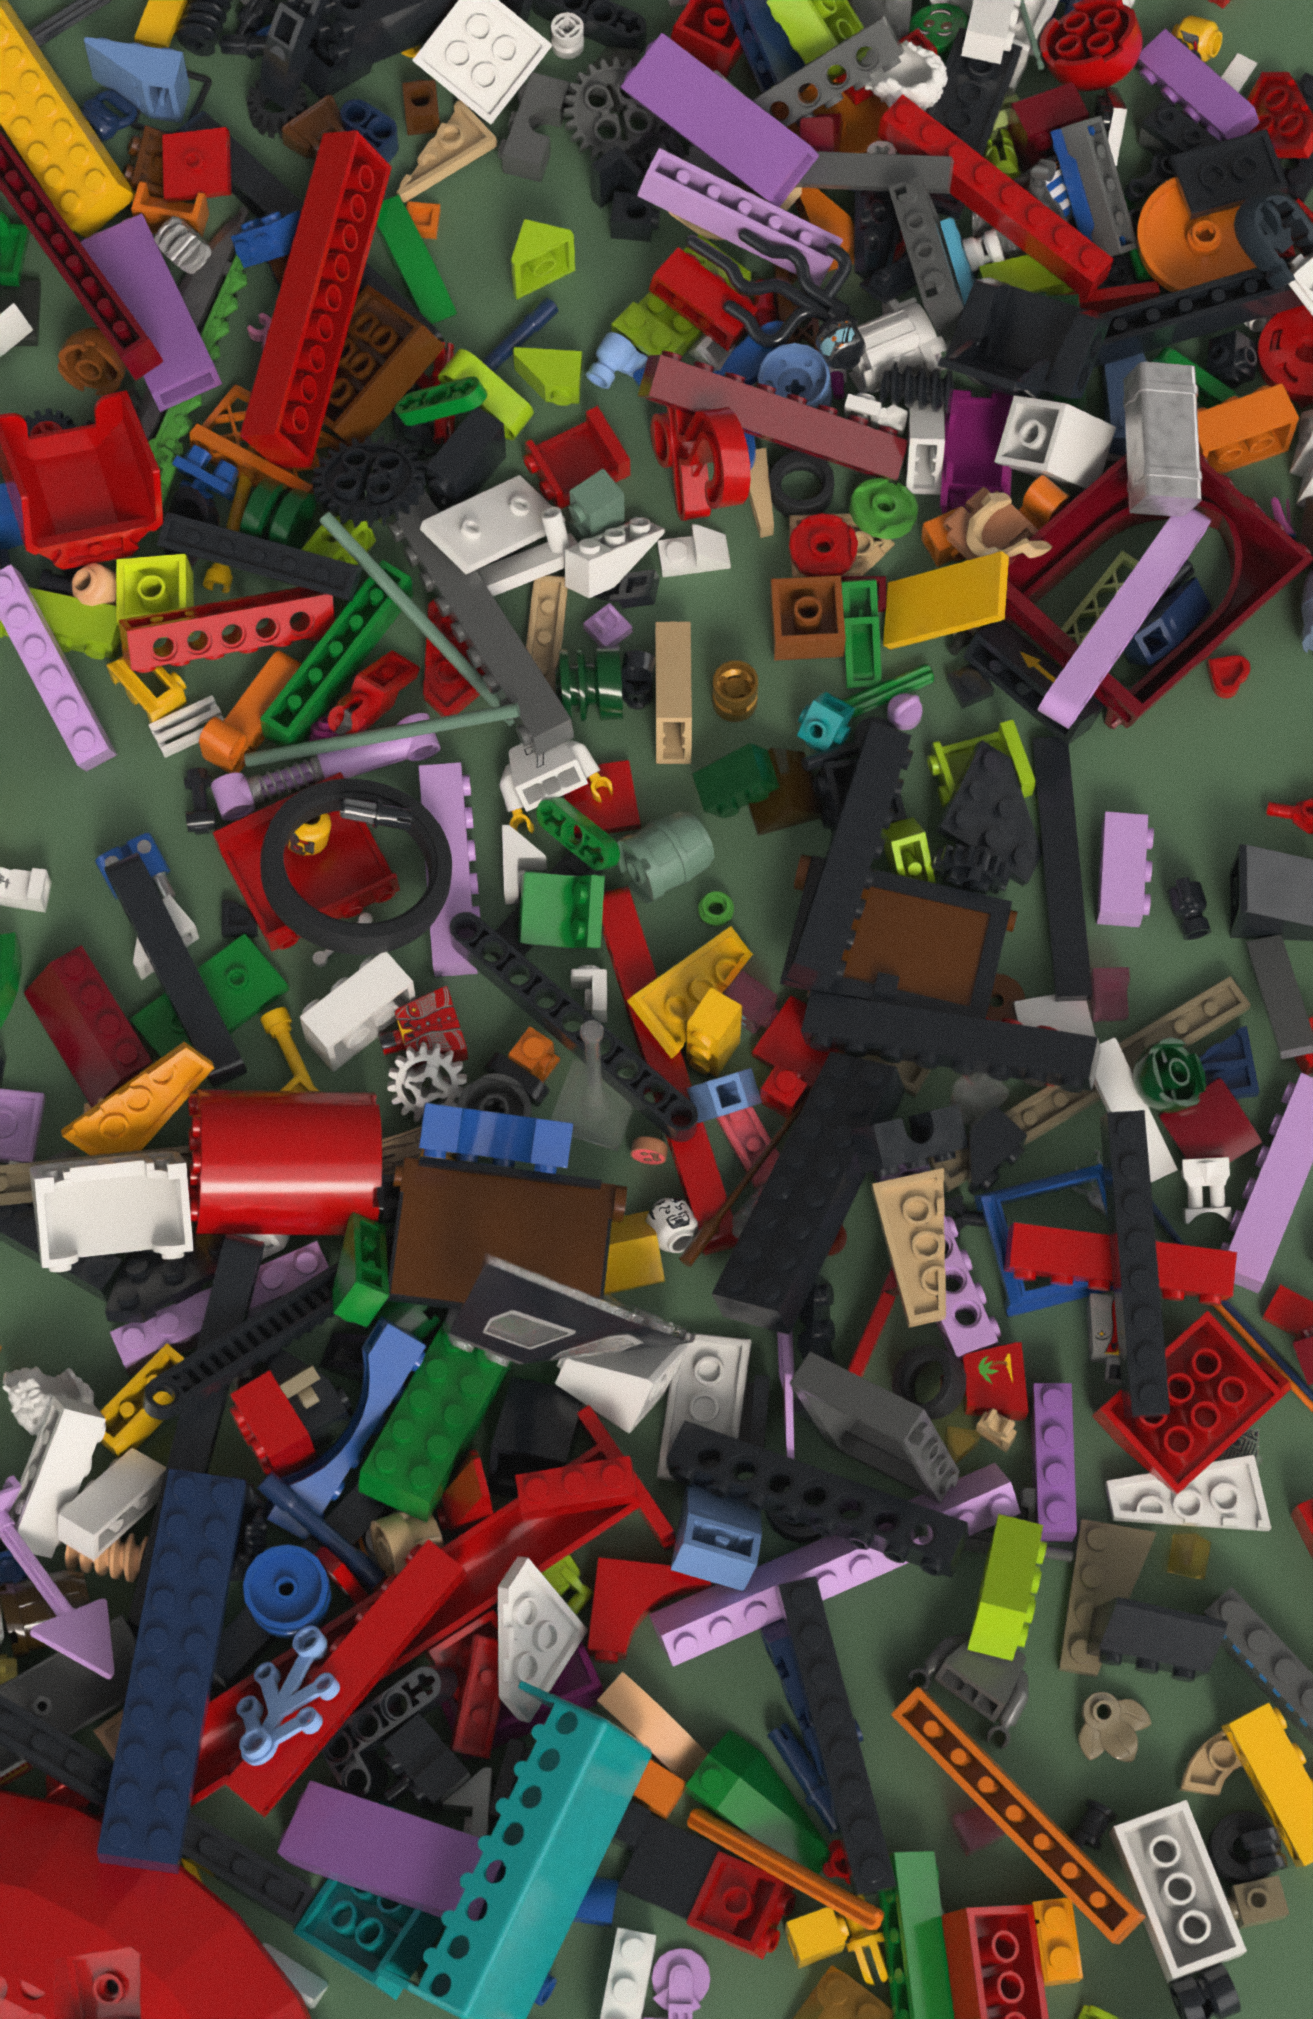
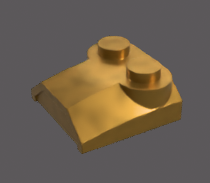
M831 1965L793 2019H892L893 2011L849 1975Z

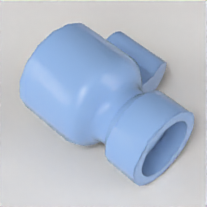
M608 332L597 348L596 357L598 361L591 364L586 377L593 384L608 389L615 379V371L633 377L634 372L646 367L648 357L636 351L634 345L622 335Z

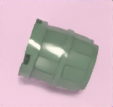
M678 811L659 820H653L634 835H626L617 842L620 849V859L617 863L621 874L628 871L633 880L628 883L629 888L645 904L662 898L667 891L686 885L691 879L708 869L715 858L714 848L706 829L697 817L689 811Z

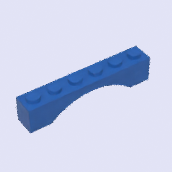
M383 1316L380 1317L361 1348L363 1358L362 1389L357 1407L346 1429L337 1441L317 1460L296 1472L281 1477L298 1494V1497L323 1519L325 1518L323 1511L330 1500L335 1501L341 1494L345 1486L343 1479L349 1469L356 1468L361 1462L365 1453L363 1447L370 1435H377L385 1421V1416L383 1415L390 1403L395 1404L402 1396L405 1389L403 1382L410 1371L414 1372L419 1368L425 1357L423 1350L426 1345L420 1338ZM267 1499L263 1509L266 1519L306 1540L310 1533L287 1512L280 1510L273 1502Z

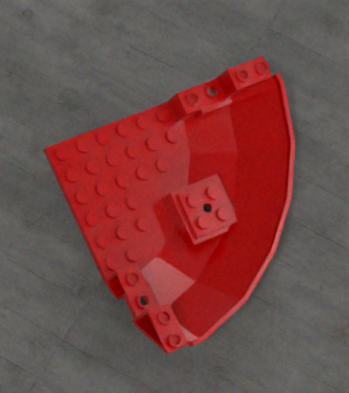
M0 1789V2019H312L300 1992L241 1916L183 1866L180 1865L179 1873L175 1874L100 1863L97 1850L103 1823L101 1817L80 1806ZM108 1980H114L118 1984L117 1993H111L107 1989Z

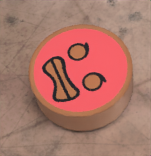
M649 1136L638 1137L632 1141L630 1156L643 1164L660 1165L666 1162L668 1146L658 1138Z

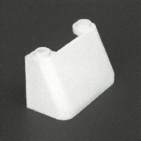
M159 1151L47 1163L30 1167L31 1189L42 1268L49 1267L50 1272H64L71 1270V1264L78 1262L80 1257L150 1249L162 1254L163 1259L184 1257V1252L193 1251L187 1167L180 1153L175 1151Z

